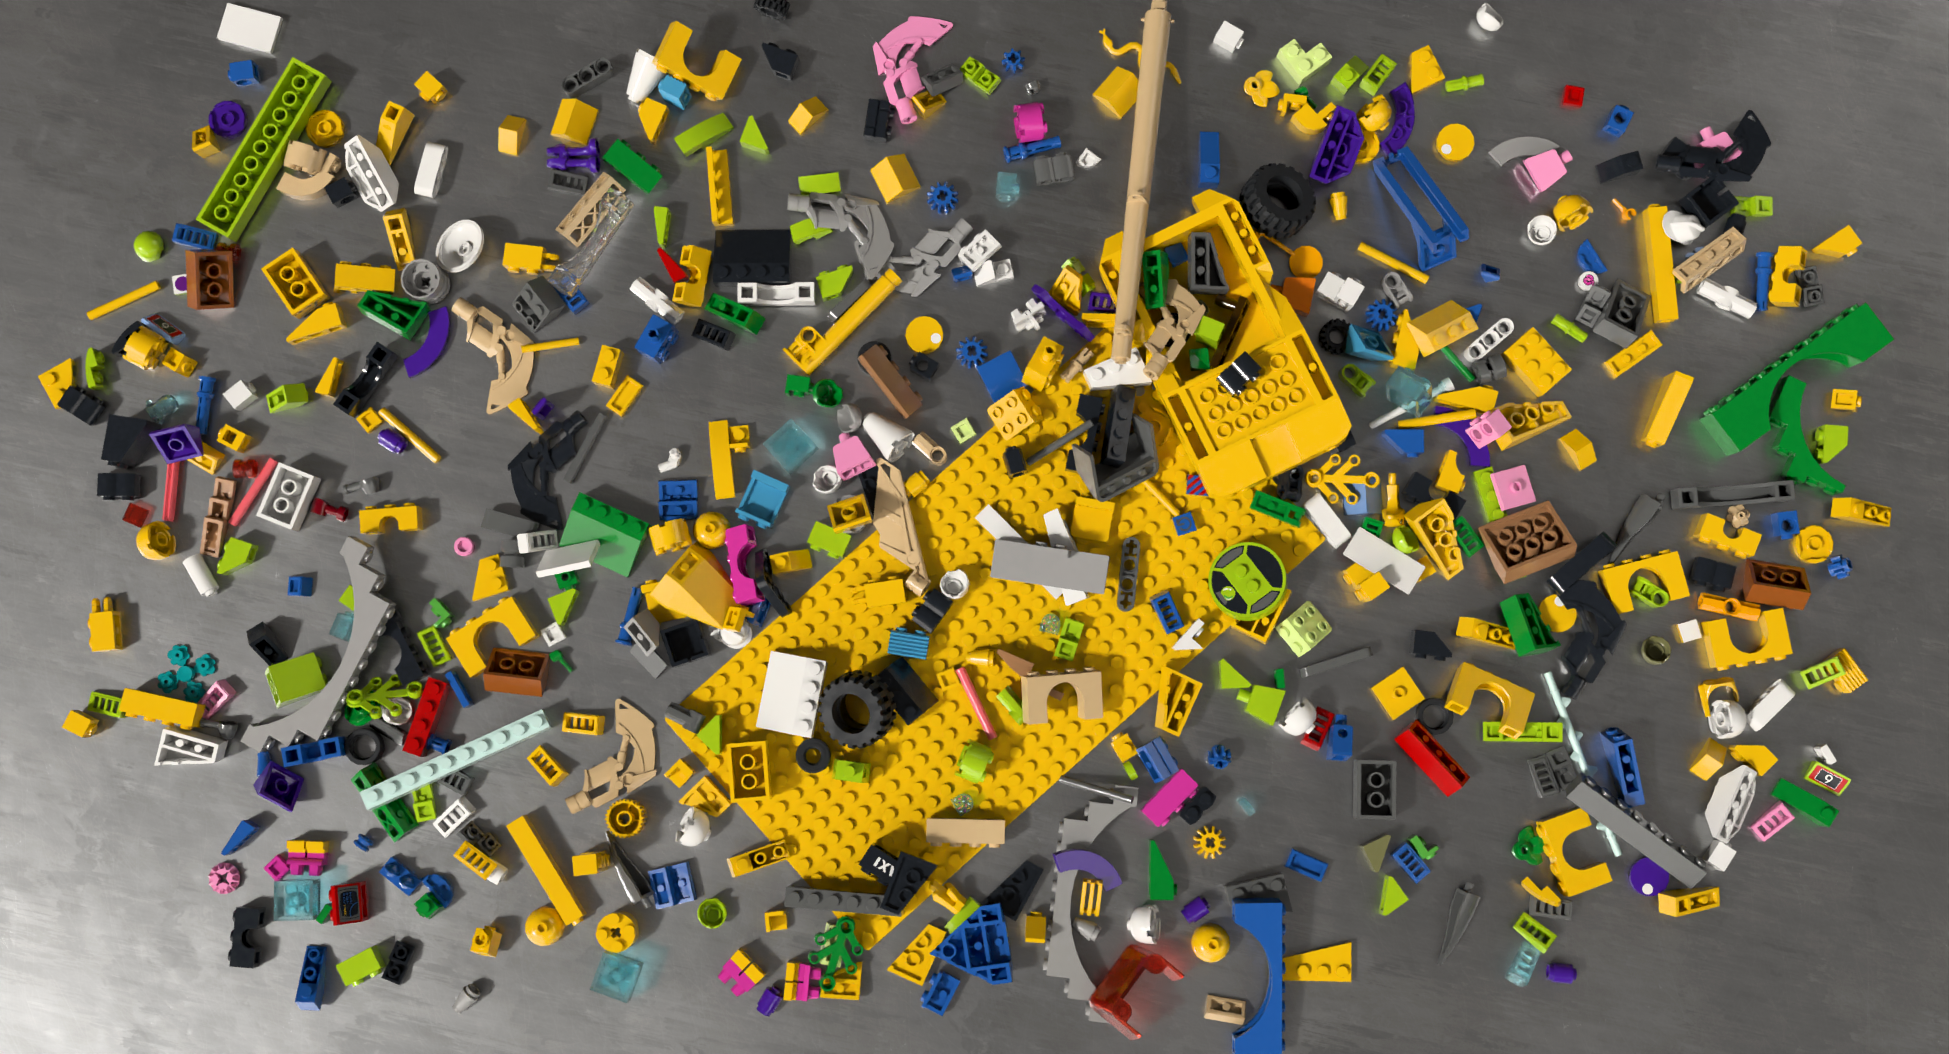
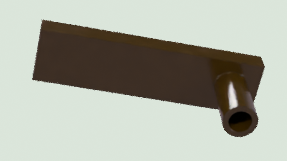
M1221 294L1217 295L1214 304L1231 310L1233 313L1211 360V369L1224 364L1250 305L1248 298L1240 295L1237 301Z

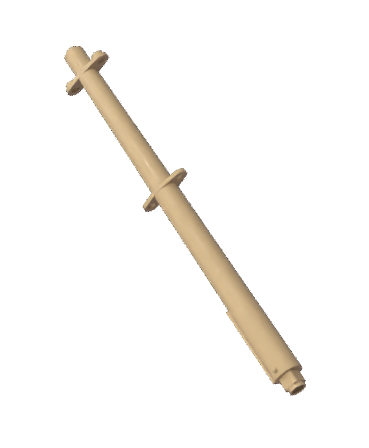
M1152 0L1151 10L1145 13V18H1141V21L1144 22L1111 353V359L1116 364H1126V362L1131 360L1170 24L1175 22L1167 11V0Z

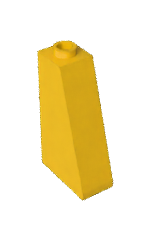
M1678 371L1664 376L1641 440L1646 442L1647 446L1657 448L1665 444L1694 377Z

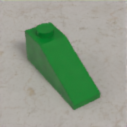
M1162 250L1143 252L1146 309L1165 307L1169 279L1168 254Z
M712 293L704 308L706 311L755 335L758 334L766 319L755 310L716 293Z
M1783 778L1779 779L1771 792L1772 796L1819 826L1830 827L1839 813V810Z
M1149 839V899L1173 900L1174 896H1177V884H1174V880L1155 840Z

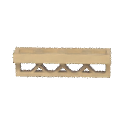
M603 172L555 230L576 247H579L626 189L610 175ZM614 184L619 190L615 195L608 196V189ZM599 200H605V207L602 210H596V203ZM593 214V221L590 224L584 225L586 215ZM575 229H581V235L575 241L570 235Z
M1732 227L1674 268L1672 274L1682 282L1680 291L1685 294L1744 252L1747 239Z

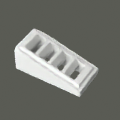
M556 529L517 535L519 553L559 548ZM547 534H549V541H550V545H549V546H548Z
M462 796L433 825L446 838L475 812L476 808L465 796ZM454 809L459 813L461 818L453 811ZM448 815L456 822L455 824L450 820ZM444 820L450 827V829H448L441 821Z

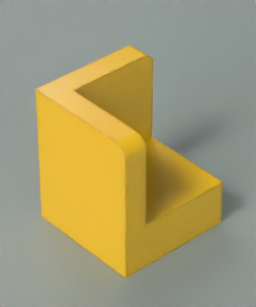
M680 758L664 776L680 788L696 771L683 758Z
M786 909L769 910L764 913L766 932L788 929Z

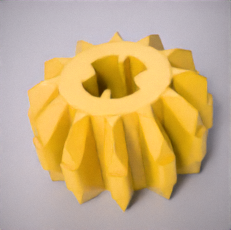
M1204 826L1205 833L1198 829L1197 833L1201 835L1200 838L1197 836L1193 837L1194 840L1199 841V843L1193 844V847H1201L1197 854L1200 855L1204 851L1203 856L1207 859L1210 852L1211 857L1214 859L1215 851L1219 855L1222 854L1218 849L1219 847L1226 848V845L1220 843V841L1226 840V837H1218L1222 833L1221 830L1214 834L1215 826L1211 827L1210 832L1208 827ZM1211 837H1213V846L1208 845V847H1206V838L1211 839Z

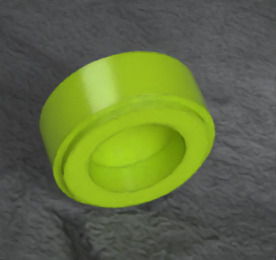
M1131 762L1123 763L1129 778L1132 781L1138 778Z

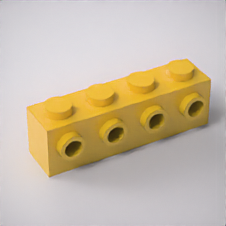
M125 688L119 711L126 712L125 716L137 718L138 715L144 716L143 720L155 722L158 719L162 720L161 724L174 726V723L180 724L182 729L192 730V727L200 728V720L203 717L206 705Z

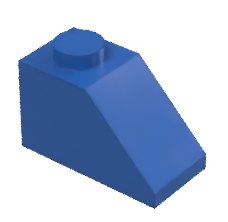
M1385 429L1382 431V437L1401 455H1407V458H1418L1419 455L1424 453V429Z

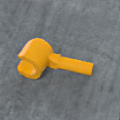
M1616 198L1612 200L1622 212L1624 220H1631L1628 217V212L1632 216H1636L1634 209H1627Z

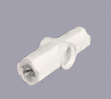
M641 277L633 282L630 290L644 300L645 304L653 311L660 313L674 325L682 319L685 312L671 302L670 298L663 292L652 287Z
M1708 278L1704 279L1697 289L1698 294L1714 301L1717 307L1727 311L1731 310L1747 319L1751 318L1757 308V303L1740 295L1739 291L1735 288L1722 286Z

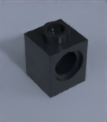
M345 177L324 187L332 204L337 208L358 198L356 194L358 189L354 182L349 181Z
M921 352L917 356L914 354L909 362V365H911L910 371L928 382L932 380L939 368L938 362ZM920 362H926L928 364V368L926 370H920L918 369V364Z

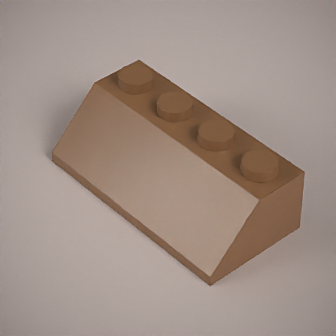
M875 344L857 359L903 419H906L923 405L921 403L923 398L917 391L913 392L909 387L911 383L905 375L901 377L897 372L899 367L893 360L890 362L887 359L886 355L888 353L883 346L880 345L878 347Z

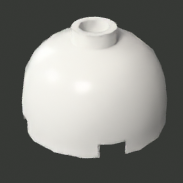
M1305 697L1302 698V704L1298 701L1284 716L1286 719L1284 723L1280 721L1278 724L1288 734L1294 736L1301 735L1304 732L1309 734L1315 728L1313 723L1316 720V710Z
M1716 700L1712 703L1711 706L1714 707L1713 711L1710 712L1711 716L1708 717L1710 729L1712 733L1718 735L1717 738H1734L1744 731L1747 716L1740 704L1732 700Z
M694 806L689 808L680 822L682 825L681 831L677 830L675 841L691 847L701 844L703 840H708L711 829H709L710 821L706 813Z
M1141 905L1132 912L1131 918L1127 920L1128 930H1131L1132 936L1140 943L1157 944L1155 940H1159L1160 918H1156L1155 913L1159 912L1157 905Z

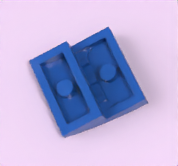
M1010 350L976 368L994 403L1012 390L1028 386L1021 382L1023 374Z
M697 479L658 481L659 520H691L698 518Z
M689 861L648 871L651 888L654 892L653 897L656 910L697 900Z

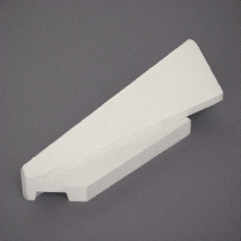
M1057 508L1045 513L1044 520L1051 547L1054 548L1055 544L1065 545L1067 550L1078 551L1068 525L1062 519L1059 509ZM1062 588L1064 601L1067 606L1090 598L1087 592Z

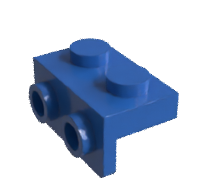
M939 970L938 974L934 972L929 981L932 986L929 991H924L920 999L923 1002L921 1007H926L943 1016L961 980L942 970Z

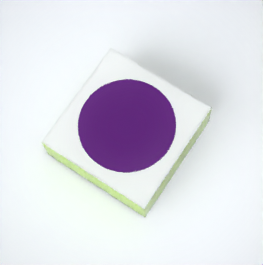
M186 274L172 276L174 295L187 294Z

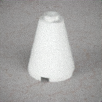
M639 48L635 54L626 94L629 95L628 99L637 104L639 101L644 102L646 97L650 95L660 80L667 74L658 71L656 65L652 64L654 56Z
M869 412L863 417V427L886 460L890 462L898 460L905 454L903 452L905 447L910 448L915 434L911 430L877 412Z

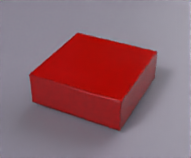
M1565 85L1562 105L1581 108L1585 88Z

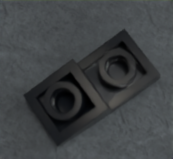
M397 940L381 978L401 986L412 960L415 947Z

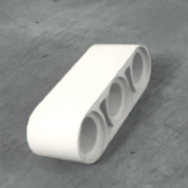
M429 141L426 143L414 185L415 194L430 198L436 197L448 156V146Z
M1502 318L1464 350L1465 359L1469 362L1481 359L1512 333L1514 329L1513 322L1508 318ZM1500 324H1504L1507 327V332L1500 330ZM1485 336L1492 338L1493 343L1491 345L1486 343ZM1471 348H1475L1478 351V357L1471 354Z
M1319 493L1302 504L1306 513L1335 549L1352 537Z
M1783 679L1775 681L1745 710L1747 724L1754 731L1760 730L1796 693Z

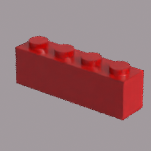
M428 677L402 751L419 757H427L429 751L426 750L427 742L431 734H435L451 689L449 682L435 677Z
M1417 719L1403 728L1394 740L1447 797L1461 789L1470 778L1464 769Z

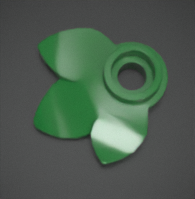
M1527 826L1519 832L1518 841L1513 845L1512 853L1517 859L1526 860L1530 865H1539L1543 862L1540 854L1544 852L1543 839L1534 835L1532 826Z

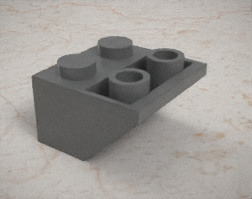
M544 276L526 282L512 302L515 310L534 333L556 318L566 306Z

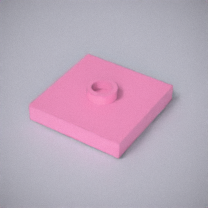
M1525 465L1490 474L1501 511L1536 502Z

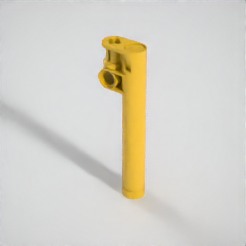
M889 268L823 336L813 327L806 326L794 338L795 341L788 348H783L782 350L810 376L896 289L895 287L899 286L903 281ZM812 331L814 333L813 339L805 340V333Z

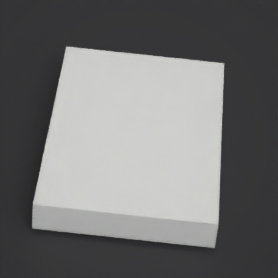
M227 3L217 39L273 54L283 18Z
M599 540L546 550L536 570L537 576L544 577L591 567L600 547Z

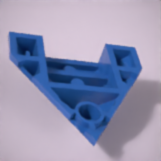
M1000 903L980 906L930 953L967 973L986 980V982L992 985L1013 982L1012 955L1008 929Z

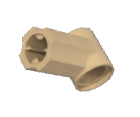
M922 431L914 438L912 444L930 459L934 465L942 466L946 463L948 457L944 448L940 447L925 432ZM936 452L943 453V458L939 461L933 459Z

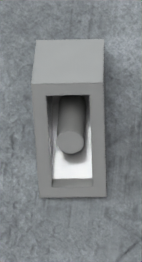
M646 609L632 617L624 628L648 657L659 646V622Z

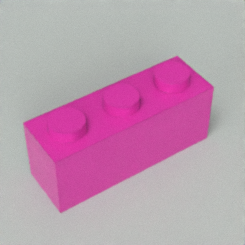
M1180 768L1140 810L1157 827L1160 825L1165 826L1171 819L1169 817L1173 811L1177 813L1185 805L1183 801L1187 797L1191 799L1198 791L1196 788L1199 785Z

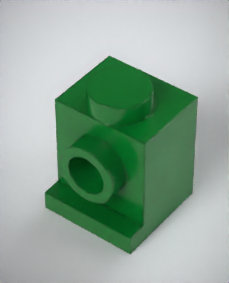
M787 374L786 396H790L791 393L796 397H805V395L812 394L814 383H812L810 377Z
M576 570L554 574L560 590L576 589V585L581 584ZM564 574H568L569 576L568 580L564 581L562 578Z
M431 892L425 893L414 903L418 914L428 919H431L443 908L442 904Z

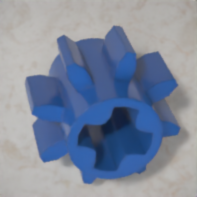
M1011 48V52H1004L1006 59L1002 60V64L1007 65L1006 71L1010 69L1015 74L1018 68L1023 69L1021 63L1025 62V57H1020L1021 50L1016 52ZM1015 58L1016 63H1012L1011 59Z
M1841 554L1830 558L1831 562L1827 564V567L1832 577L1837 576L1839 580L1850 576L1849 572L1853 571V566L1848 557L1843 558Z
M1215 745L1211 748V751H1208L1209 765L1214 764L1215 768L1223 769L1228 766V763H1231V750H1226L1224 745Z

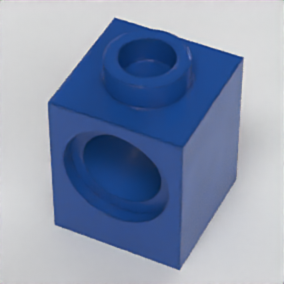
M246 60L229 63L228 77L236 86L260 84L258 65L255 62Z
M1616 105L1610 111L1602 130L1619 138L1625 133L1634 112L1624 105ZM1615 116L1620 117L1622 123L1617 122Z
M1797 510L1770 514L1774 537L1781 536V540L1792 539L1793 535L1800 533ZM1783 521H1786L1788 524L1787 530L1782 526Z

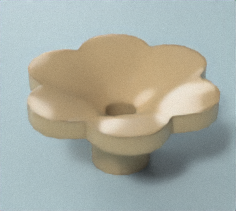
M1743 505L1731 506L1727 509L1726 521L1731 523L1732 527L1739 528L1748 524L1750 512Z

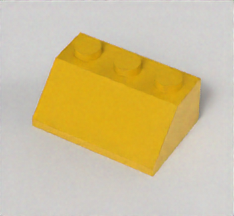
M1452 300L1406 323L1423 357L1479 329L1471 312Z

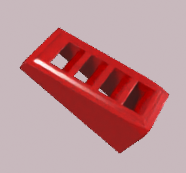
M661 247L658 248L657 252L674 284L688 281L689 277Z
M1317 706L1314 723L1317 722L1325 727L1321 728L1315 725L1313 730L1321 733V736L1313 732L1309 734L1305 732L1300 743L1318 751L1324 742L1335 714ZM1318 714L1327 718L1328 721L1326 722L1318 718Z

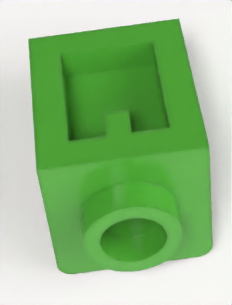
M434 598L429 602L432 606L431 610L437 617L441 616L434 626L436 628H446L452 622L451 619L455 615L439 598Z
M1412 834L1406 838L1421 859L1426 858L1428 860L1437 854L1435 851L1439 849L1438 845L1433 844L1426 849L1427 844L1421 836L1418 837Z

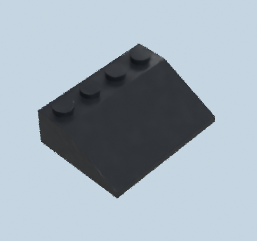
M716 230L713 258L714 285L716 287H738V283H759L773 286L791 284V230Z

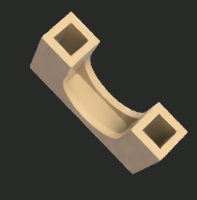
M1083 667V671H1076V668L1064 669V672L1059 673L1057 670H1046V674H1039L1038 671L1027 672V675L1021 676L1023 722L1029 725L1048 723L1047 698L1049 692L1054 686L1064 682L1070 683L1076 690L1079 718L1084 720L1103 718L1101 671L1094 670V667Z

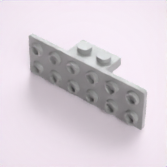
M996 539L990 577L1104 594L1110 557L1067 550L1065 545L1055 544L1053 548L1047 547L1045 542L1036 541V544L1033 545Z

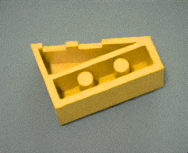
M1287 589L1282 603L1270 615L1254 621L1236 620L1231 624V628L1266 645L1292 591Z

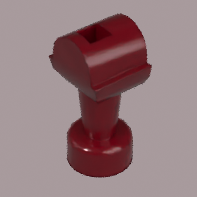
M314 497L310 512L325 517L327 514L334 515L338 521L345 522L349 508L345 506L336 508L329 505L327 501Z

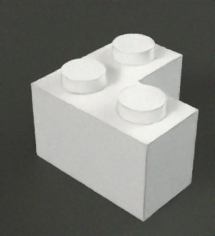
M1328 271L1316 290L1315 295L1343 312L1348 313L1365 286L1361 285L1362 282L1354 277H1348L1346 280H1343L1340 274Z

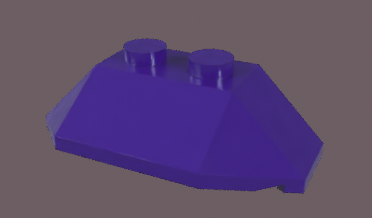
M1336 106L1313 159L1309 174L1310 178L1328 184L1351 173L1364 140L1354 111Z

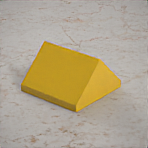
M1117 66L1093 93V96L1122 119L1136 103L1138 79L1133 72Z
M562 99L551 135L587 146L599 110L578 99Z
M905 154L887 156L871 169L887 204L921 188Z
M864 494L827 505L833 530L836 534L873 522Z

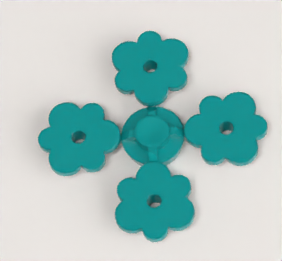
M174 645L173 650H170L167 656L171 659L172 665L177 664L182 667L178 669L177 675H173L171 671L159 674L157 686L164 693H170L178 688L177 683L179 680L188 682L187 688L183 690V693L186 695L185 700L198 702L205 695L206 691L202 688L203 685L201 683H195L191 680L194 678L195 672L200 673L201 676L213 674L216 670L214 666L216 661L211 659L210 655L204 654L201 658L196 659V665L193 669L191 666L186 665L187 660L190 658V654L187 653L188 647L185 645L180 647Z

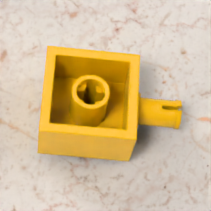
M1043 336L1026 367L1021 382L1042 392L1044 387L1048 388L1055 372L1058 371L1064 357V354H1062L1064 346Z

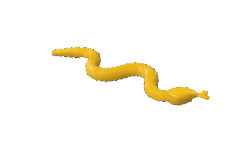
M1106 29L1099 31V33L1103 34L1104 46L1113 55H1123L1131 49H1136L1138 51V65L1140 69L1141 44L1129 42L1121 48L1115 49L1112 40L1105 35ZM1166 61L1165 67L1171 70L1177 83L1181 84L1177 68L1171 62Z

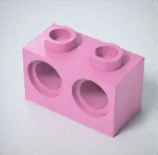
M1497 409L1493 412L1488 410L1480 417L1478 416L1469 423L1471 426L1465 431L1480 449L1500 438L1512 426L1500 410Z

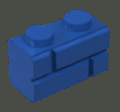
M1160 736L1136 749L1154 783H1158L1179 771L1176 758L1171 756L1168 751L1167 742L1161 739Z

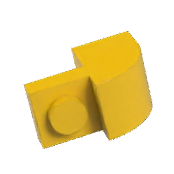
M1330 102L1317 114L1306 103L1292 116L1290 121L1301 132L1308 135H1316L1326 129V123L1330 120L1336 106Z

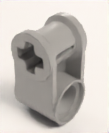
M1390 272L1381 279V288L1388 297L1389 302L1393 303V308L1398 310L1401 305L1408 301H1413L1411 292L1398 273ZM1388 277L1394 280V286L1388 285Z

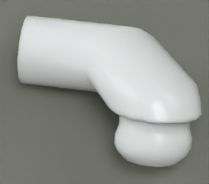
M672 448L669 451L668 461L658 464L661 473L678 467L682 455L677 448Z

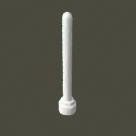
M1446 377L1440 381L1438 387L1372 420L1369 426L1376 428L1441 393L1455 391L1452 381L1449 377Z

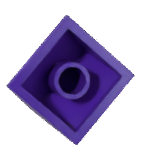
M185 423L149 433L167 464L203 456L204 454L199 427Z
M270 761L253 786L259 796L292 812L304 778Z

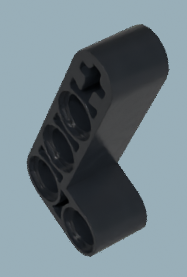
M1603 531L1546 582L1559 596L1562 595L1597 563L1608 556L1618 545Z

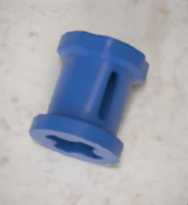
M432 733L428 739L426 750L430 751L432 749L442 754L447 753L451 747L452 740L436 737V734Z

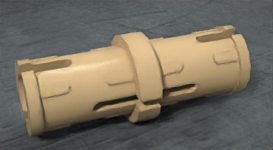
M1085 347L1075 359H1072L1070 361L1071 364L1059 375L1063 380L1065 379V382L1069 383L1094 356L1091 351H1088V348Z

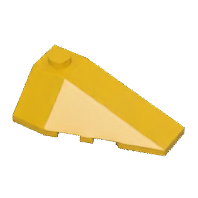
M1563 401L1524 402L1523 404L1506 403L1492 409V412L1499 409L1512 426L1505 434L1496 439L1501 451L1518 445L1572 418Z
M1444 498L1420 503L1403 515L1414 534L1447 580L1464 569L1460 548L1456 540L1457 531L1454 529V516Z

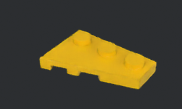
M929 923L887 970L923 986L935 959V956L930 953L942 943L947 931Z

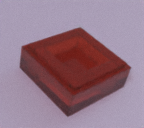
M129 503L122 520L142 528L150 510Z

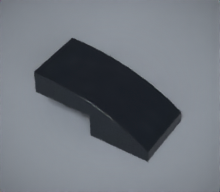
M139 321L131 324L117 339L111 352L119 357L127 354L124 347L134 331L138 333L141 330L138 327H146V325Z

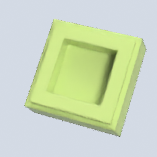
M967 418L951 427L960 445L977 435Z

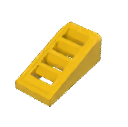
M333 357L315 390L316 393L329 397L336 396L344 363L342 360Z
M517 398L508 404L509 409L540 435L544 433V430L524 400Z
M564 712L562 731L603 735L605 716ZM571 717H574L573 728H570ZM579 718H581L580 729H578ZM587 719H589L588 730L586 729Z
M539 745L526 758L550 786L557 787L569 775L564 767L542 745ZM541 754H543L544 756L538 762H536L535 760ZM548 759V762L543 767H541V765ZM552 766H554V768H553L549 773H547V771H548Z
M466 840L453 855L485 881L498 866V864ZM469 847L471 850L463 859L461 856ZM474 853H477V856L473 859V861L471 863H468V860L472 857V855ZM482 857L484 860L477 868H475L474 866ZM486 863H490V865L484 871V873H481L480 871L486 865Z

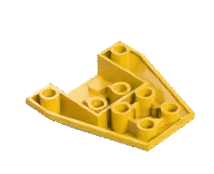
M697 541L682 554L650 594L663 607L723 630L722 627L729 606L737 607L739 605L736 604L733 598L734 588L730 577L714 554L701 546Z

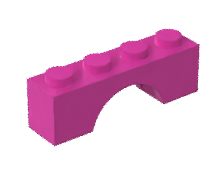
M743 524L726 529L727 560L731 568L730 579L733 583V598L736 604L748 606L765 601V596L758 588L755 579H752L746 570L747 557L750 551L757 546L754 527Z

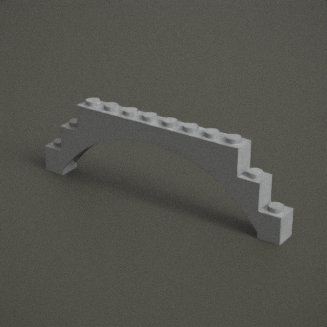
M348 536L339 552L345 559L353 586L354 620L347 650L332 679L314 699L293 714L269 724H249L241 739L242 743L258 752H265L272 749L275 744L274 739L289 747L299 744L304 734L317 741L330 736L332 732L331 727L334 721L339 719L343 704H346L347 694L358 683V676L361 670L365 669L370 653L377 647L376 641L385 632V624L395 612L394 607L396 603L377 593L383 587V580L386 575L366 565L371 561L375 547L357 537Z
M1114 784V788H1110V790L1134 796L1132 804L1109 797V800H1112V804L1089 801V805H1085L1084 816L1087 817V820L1064 817L1063 822L1060 821L1058 833H1062L1061 841H1057L1056 852L1065 849L1088 850L1094 839L1106 825L1128 808L1137 807L1139 788ZM1055 863L1054 872H1057V880H1053L1052 892H1055V899L1050 901V911H1053L1052 919H1048L1047 931H1051L1050 939L1046 938L1045 950L1048 951V959L1044 958L1043 970H1046V976L1069 978V981H1065L1064 993H1067V998L1090 1001V1004L1086 1003L1085 1015H1088L1089 1021L1112 1024L1114 1002L1108 1001L1088 977L1080 962L1072 936L1070 919L1071 895L1078 870H1068L1060 873Z

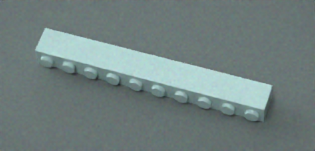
M541 709L359 793L366 809L372 811L552 729L545 710Z

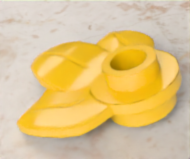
M1268 70L1258 71L1254 77H1249L1244 82V91L1251 95L1253 102L1260 107H1267V98L1275 97L1280 93L1277 84L1271 81L1273 73Z

